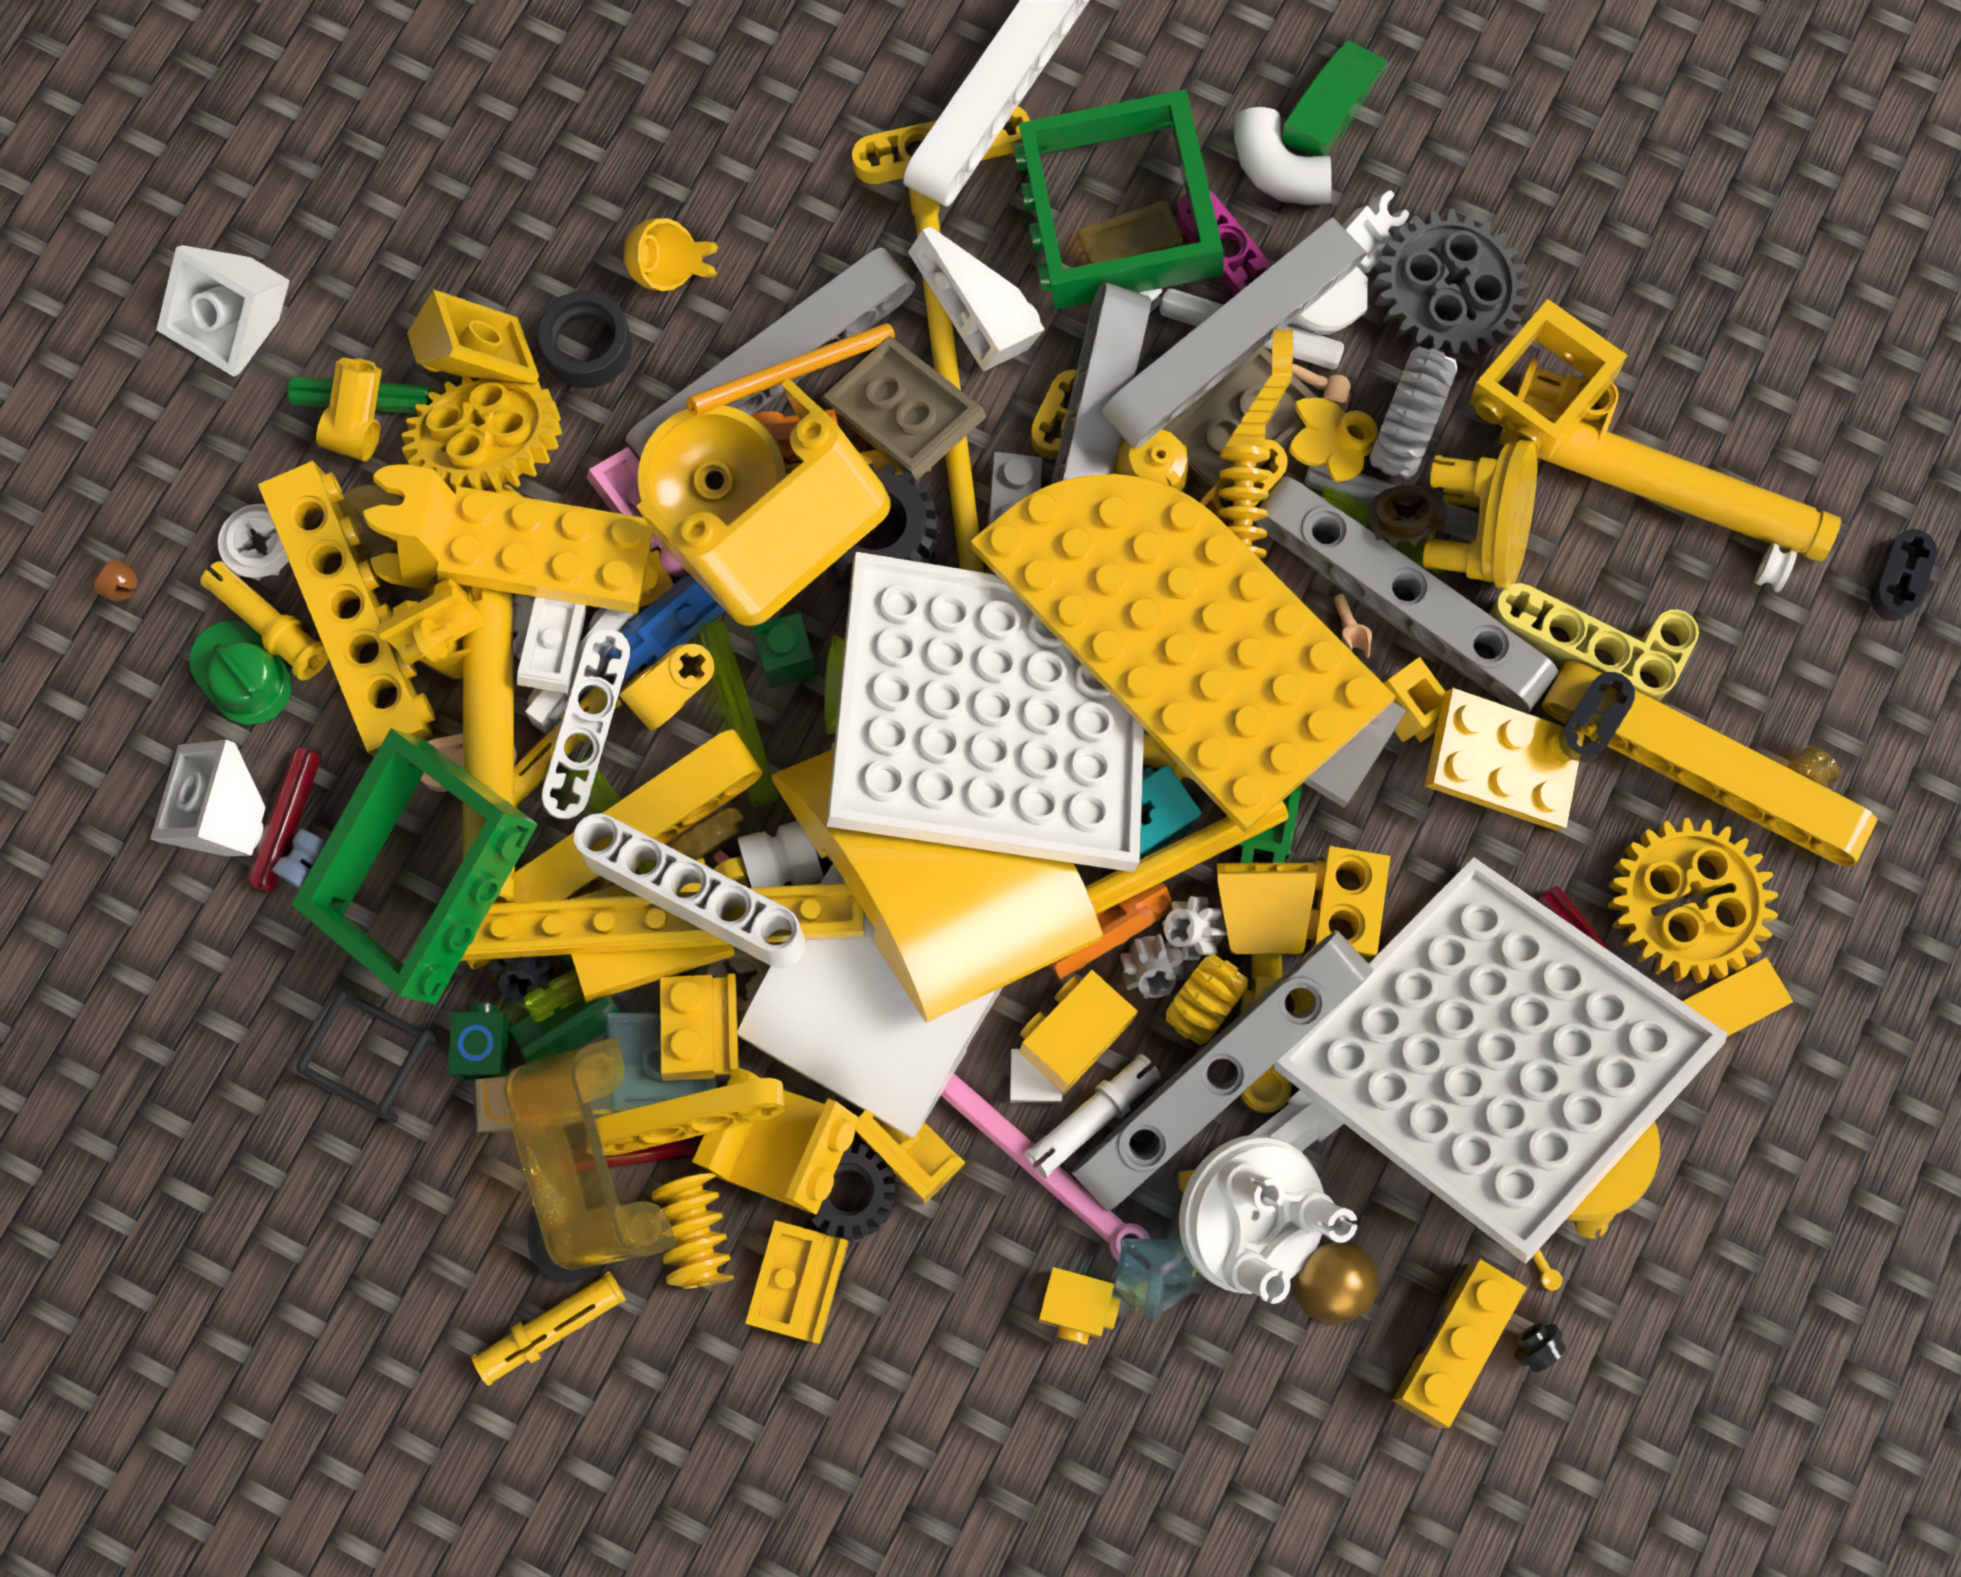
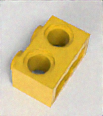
M1329 846L1323 861L1315 859V890H1318L1316 909H1311L1306 939L1312 940L1310 951L1331 933L1329 921L1340 918L1349 922L1353 928L1354 936L1347 940L1368 964L1376 957L1390 856ZM1341 870L1352 871L1360 880V888L1353 891L1343 889L1336 880V873Z

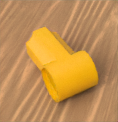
M344 357L336 361L330 405L322 414L316 432V442L319 447L363 462L368 461L372 457L380 436V423L374 419L382 370L377 368L375 363L361 358L349 359Z

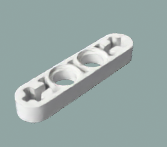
M604 628L594 632L589 636L582 651L541 793L543 808L550 816L556 819L567 820L576 817L584 810L588 802L630 656V647L627 639L622 633L614 629ZM605 639L614 641L613 650L620 653V659L610 660L604 675L615 676L613 685L600 677L584 676L586 667L594 673L597 670L600 655L592 652L593 645L601 646ZM588 686H596L603 690L607 698V705L601 713L588 714L580 708L578 695L582 689ZM582 734L592 742L593 753L587 761L582 763L573 762L565 755L564 743L571 735ZM558 763L571 771H587L585 782L578 777L574 778L571 792L579 796L577 804H569L565 811L557 809V800L550 797V791L552 789L559 790L563 786L566 773L556 774L555 771Z

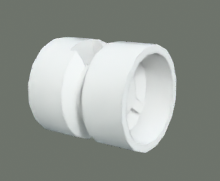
M797 820L779 825L776 833L777 836L773 838L765 831L738 838L752 888L781 887L787 881H790L794 886L812 885L822 882L824 879L816 850Z

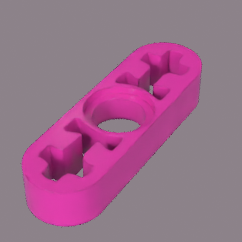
M1210 192L1220 239H1231L1240 248V252L1236 256L1231 258L1223 257L1224 276H1219L1230 292L1236 296L1246 287L1248 275L1255 280L1268 270L1272 264L1215 194ZM1185 193L1179 201L1176 219L1180 230L1193 244L1197 243ZM1248 260L1245 272L1242 266L1245 263V261Z

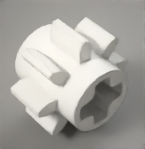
M1190 896L1188 902H1172L1173 911L1162 922L1164 934L1168 940L1166 946L1173 945L1181 948L1183 960H1199L1201 955H1216L1218 953L1216 946L1222 941L1224 936H1227L1225 923L1221 916L1223 910L1221 908H1208L1207 897Z

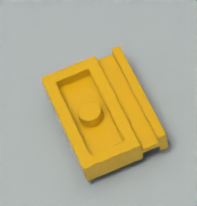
M735 973L719 978H712V975L660 977L661 1074L663 1081L715 1078V1075L730 1074L731 1077H739Z
M775 1220L745 1324L820 1345L849 1241Z

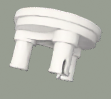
M1248 1135L1235 1138L1219 1146L1196 1168L1182 1197L1179 1230L1186 1256L1196 1271L1204 1278L1225 1290L1244 1294L1254 1293L1267 1302L1268 1300L1269 1303L1276 1304L1286 1298L1290 1290V1279L1303 1268L1305 1261L1316 1250L1322 1234L1338 1243H1344L1350 1240L1357 1230L1356 1224H1352L1344 1218L1350 1221L1357 1220L1353 1211L1335 1205L1332 1199L1324 1194L1322 1184L1313 1165L1301 1151L1271 1136Z

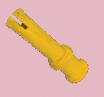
M218 561L210 566L219 574L218 577L222 581H219L208 570H205L201 577V585L211 591L249 624L251 628L262 636L264 649L272 655L279 654L293 667V674L302 681L308 680L323 669L329 660L322 641H315L302 630V622L293 615H281L231 571L224 562Z

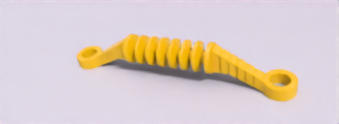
M1273 329L1272 376L1269 377L1264 388H1262L1256 400L1248 409V412L1241 420V424L1234 431L1233 436L1230 437L1225 447L1220 450V458L1235 463V467L1223 469L1219 473L1221 479L1234 482V486L1219 491V497L1232 501L1233 506L1220 509L1218 516L1233 521V525L1228 526V528L1259 559L1266 557L1267 551L1252 546V541L1266 538L1267 531L1252 526L1253 521L1267 518L1268 511L1254 507L1253 502L1267 499L1268 491L1254 487V483L1267 480L1269 472L1254 467V463L1266 461L1270 457V451L1265 448L1266 425L1272 418L1273 412L1292 381L1293 329Z

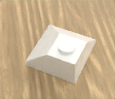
M184 245L178 246L175 250L156 330L234 377L240 374L279 322L290 280L251 257Z
M219 740L178 745L150 837L151 840L222 856L252 855L253 849L258 845L263 834V823L261 821L265 805L234 742Z

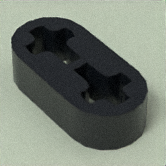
M1917 529L1905 530L1890 543L1885 552L1872 590L1871 603L1877 614L1886 620H1903L1915 611L1923 600L1938 551L1935 541L1926 532ZM1908 545H1912L1916 548L1915 555L1919 558L1908 569L1905 567L1908 552L1904 549ZM1900 581L1904 583L1900 597L1905 601L1898 606L1892 603L1893 595L1889 592Z
M1605 672L1599 675L1585 691L1563 726L1559 736L1560 747L1563 753L1570 759L1577 762L1594 760L1611 741L1635 700V689L1625 675L1617 672ZM1612 687L1618 691L1615 698L1618 702H1614L1603 713L1597 709L1604 698L1602 692ZM1591 721L1597 725L1590 738L1594 743L1589 742L1583 748L1576 743L1579 736L1576 732L1582 731L1588 722Z

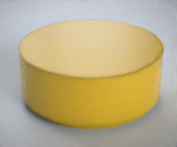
M1273 1064L1239 1097L1244 1106L1250 1111L1260 1115L1273 1114L1287 1103L1291 1094V1082L1274 1069Z

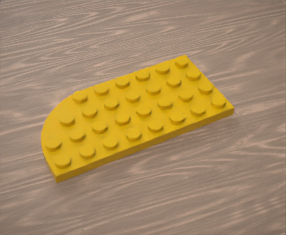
M1095 474L1063 480L1039 489L1023 498L971 540V549L1244 833L1257 824L1395 700L1396 696L1216 515L1189 495L1171 486L1150 479L1120 474Z

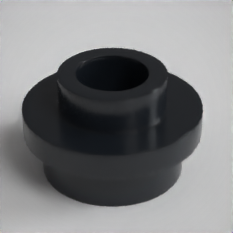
M1541 1323L1530 1326L1521 1333L1516 1341L1519 1346L1514 1354L1515 1359L1522 1366L1528 1365L1533 1372L1547 1369L1558 1361L1566 1350V1345L1561 1340V1330L1555 1324L1543 1326Z

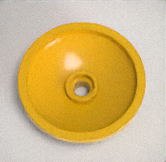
M724 405L697 416L691 415L688 409H684L665 420L647 441L639 462L638 488L641 502L645 500L672 529L686 517L698 512L712 513L728 526L786 477V468L780 448L773 436L759 421L747 413ZM714 471L720 472L724 477L723 486L718 490H711L706 484L707 476Z

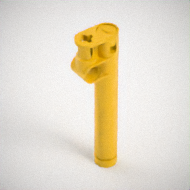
M1532 356L1515 396L1552 423H1555L1590 382V379L1572 373L1563 376L1538 366L1539 359ZM1614 383L1597 400L1596 403L1600 406V409H1590L1548 460L1537 453V458L1760 541L1769 544L1775 543L1779 545V548L1787 551L1792 550L1797 553H1803L1804 557L1820 563L1829 554L1841 524V517L1825 511L1818 512L1815 507L1608 432L1607 429L1619 395ZM1503 428L1498 444H1517L1514 435Z
M436 575L421 590L430 597L433 595L434 585L442 581H438ZM458 584L467 593L468 601L483 615V626L448 644V655L444 659L435 663L425 656L420 661L452 679L463 678V768L514 806L513 593ZM464 802L463 860L486 821L483 816ZM514 867L493 904L514 903V880L512 879L514 877Z

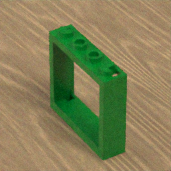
M1186 89L1019 123L1022 142L1013 144L1018 172L1026 170L1028 172L1029 182L1021 183L1026 212L1034 210L1036 212L1037 222L1029 224L1034 252L1044 251L1046 263L1037 265L1042 291L1051 289L1055 310L1093 302L1095 294L1103 282L1140 293L1224 276L1223 248ZM1171 128L1197 243L1063 270L1040 154Z
M390 728L291 905L399 996L436 1004L468 946L473 942L476 932L493 902L499 896L501 888L520 855L525 850L524 848L538 824L426 740ZM425 772L483 816L486 821L405 964H402L344 914Z

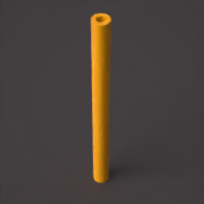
M885 323L687 397V409L691 415L697 416L781 384L787 378L792 380L878 347L889 336L895 338L894 330L890 324Z

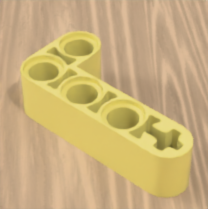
M1522 583L1510 585L1509 590L1504 589L1489 613L1490 616L1503 624L1508 630L1544 654L1558 668H1561L1565 661L1570 660L1586 664L1602 673H1620L1631 681L1635 690L1658 702L1676 684L1699 635L1698 624L1694 618L1687 612L1676 609L1662 613L1643 636L1642 640L1639 641ZM1512 607L1520 610L1518 618L1510 614ZM1538 617L1542 619V622L1540 623L1538 628L1535 629L1532 627V625ZM1549 628H1562L1567 632L1570 642L1563 643L1557 641L1552 637ZM1660 631L1672 632L1678 638L1680 646H1672L1666 643L1661 637ZM1602 649L1610 653L1615 665L1601 663L1596 658L1594 650ZM1639 672H1648L1654 675L1658 680L1659 688L1648 687L1644 684Z

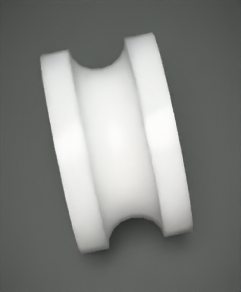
M1772 543L1761 561L1754 583L1761 586L1763 583H1770L1772 590L1779 593L1793 569L1797 552L1789 550L1787 553H1782L1779 550V545Z

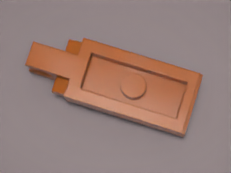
M1161 882L1096 914L1103 933L1102 939L1048 966L1061 980L1072 972L1082 969L1087 963L1112 948L1125 943L1129 938L1150 927L1153 923H1157L1173 910L1172 899L1167 887Z

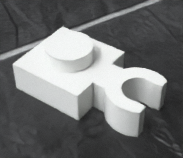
M1392 191L1375 196L1371 200L1369 207L1366 205L1356 209L1342 225L1368 252L1357 266L1364 274L1370 272L1379 258L1383 256L1381 251L1388 239L1393 240L1388 230L1404 224L1409 216V212L1406 209L1396 212L1392 216L1389 214L1387 204L1394 196Z

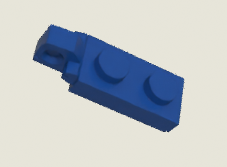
M689 573L629 623L630 626H626L621 632L627 639L630 647V656L624 674L625 678L629 677L643 664L648 666L658 661L677 645L686 644L724 611L719 603ZM612 645L605 654L609 662L611 659H620V653L613 650Z

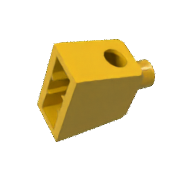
M1217 863L1218 886L1231 953L1251 954V978L1253 980L1257 976L1281 978L1282 954H1300L1304 952L1316 886L1314 863Z

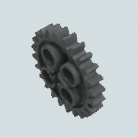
M1454 209L1448 211L1443 221H1441L1435 210H1431L1425 219V223L1418 216H1414L1407 228L1403 226L1398 227L1392 237L1393 240L1388 239L1381 251L1384 256L1379 258L1374 268L1381 274L1376 277L1372 287L1384 291L1377 298L1375 305L1390 308L1382 321L1384 324L1396 321L1399 323L1400 327L1394 336L1396 339L1407 334L1413 337L1410 350H1414L1424 343L1428 345V350H1431V348L1436 350L1444 349L1445 356L1453 359L1461 350L1465 359L1470 361L1477 353V349L1484 355H1487L1495 346V342L1501 345L1510 335L1509 330L1513 331L1521 321L1517 314H1521L1528 302L1520 296H1523L1527 291L1529 283L1517 279L1527 267L1526 264H1512L1511 260L1519 249L1518 247L1504 249L1501 246L1507 236L1505 232L1499 233L1494 237L1488 234L1491 228L1490 220H1487L1478 228L1474 226V214L1472 212H1469L1463 222H1459ZM1451 250H1457L1462 253L1466 261H1460L1455 258ZM1411 270L1422 272L1427 281H1420L1415 278ZM1475 289L1484 291L1491 301L1479 298ZM1435 309L1446 312L1450 316L1451 322L1440 319Z

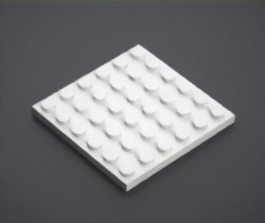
M856 552L852 566L826 826L1134 872L1139 864L1144 728L997 575Z
M1473 857L1369 963L1373 971L1368 978L1274 1064V1069L1526 1264L1725 1044L1727 1032Z

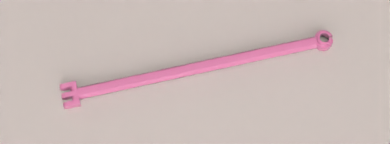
M721 850L712 857L718 865L731 859ZM767 942V943L770 944V945H781V944H783L784 942ZM953 1074L941 1094L947 1102L1109 1244V1252L1118 1264L1131 1267L1143 1262L1138 1252L1129 1254L1121 1247L1123 1236L1132 1234L1140 1241L1139 1250L1148 1256L1151 1249V1239L1143 1227L1134 1223L1125 1224L1113 1212L1106 1211L1088 1190L1060 1166L1053 1170L1049 1177H1042L1035 1168L1049 1156L1044 1154L1031 1165L1024 1153L1035 1144L956 1074Z

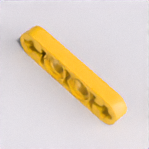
M1016 106L1008 120L1011 126L1016 129V134L1008 135L1006 130L1002 129L982 160L1015 153L1013 144L1022 142L1019 123L1030 121L1026 111ZM937 120L861 138L852 150L853 170L856 176L861 181L869 184H880L904 178L906 168L912 158L906 152L907 146L914 141H923ZM898 146V158L900 162L894 163V154H892V147ZM875 153L876 157L880 159V165L871 166V163L867 160V154Z
M772 1078L753 1079L596 1118L589 1124L591 1151L605 1156L620 1155L779 1116L786 1110L783 1084L781 1081Z

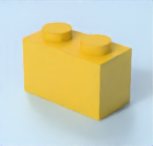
M1093 970L1081 981L1076 976H1073L1054 997L1060 1004L1047 1017L1039 1012L1020 1033L1025 1040L1021 1045L1019 1053L1062 1092L1063 1096L1131 1025L1138 1012Z

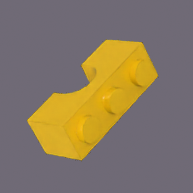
M1481 1259L1469 1263L1444 1307L1446 1314L1436 1334L1426 1349L1417 1355L1392 1401L1438 1429L1450 1428L1527 1287Z

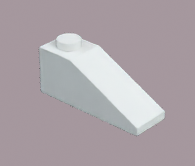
M931 226L922 230L908 253L983 372L1027 351L1044 331V327L1040 323L1038 312L1033 305L1026 301L1021 291Z

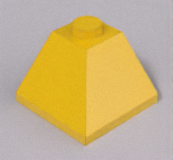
M433 289L407 332L416 363L421 364L430 371H444L460 377L535 384L539 377L519 319L512 315Z

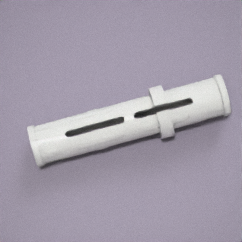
M1138 1054L1135 1060L1110 1082L1103 1080L1095 1087L1096 1094L1084 1102L1075 1112L1031 1149H1027L1024 1154L1028 1162L1032 1165L1046 1152H1049L1050 1156L1035 1168L1042 1177H1049L1053 1170L1094 1134L1106 1126L1115 1116L1122 1118L1130 1111L1129 1104L1154 1083L1161 1080L1158 1069L1154 1066L1138 1079L1137 1074L1151 1063L1146 1056Z

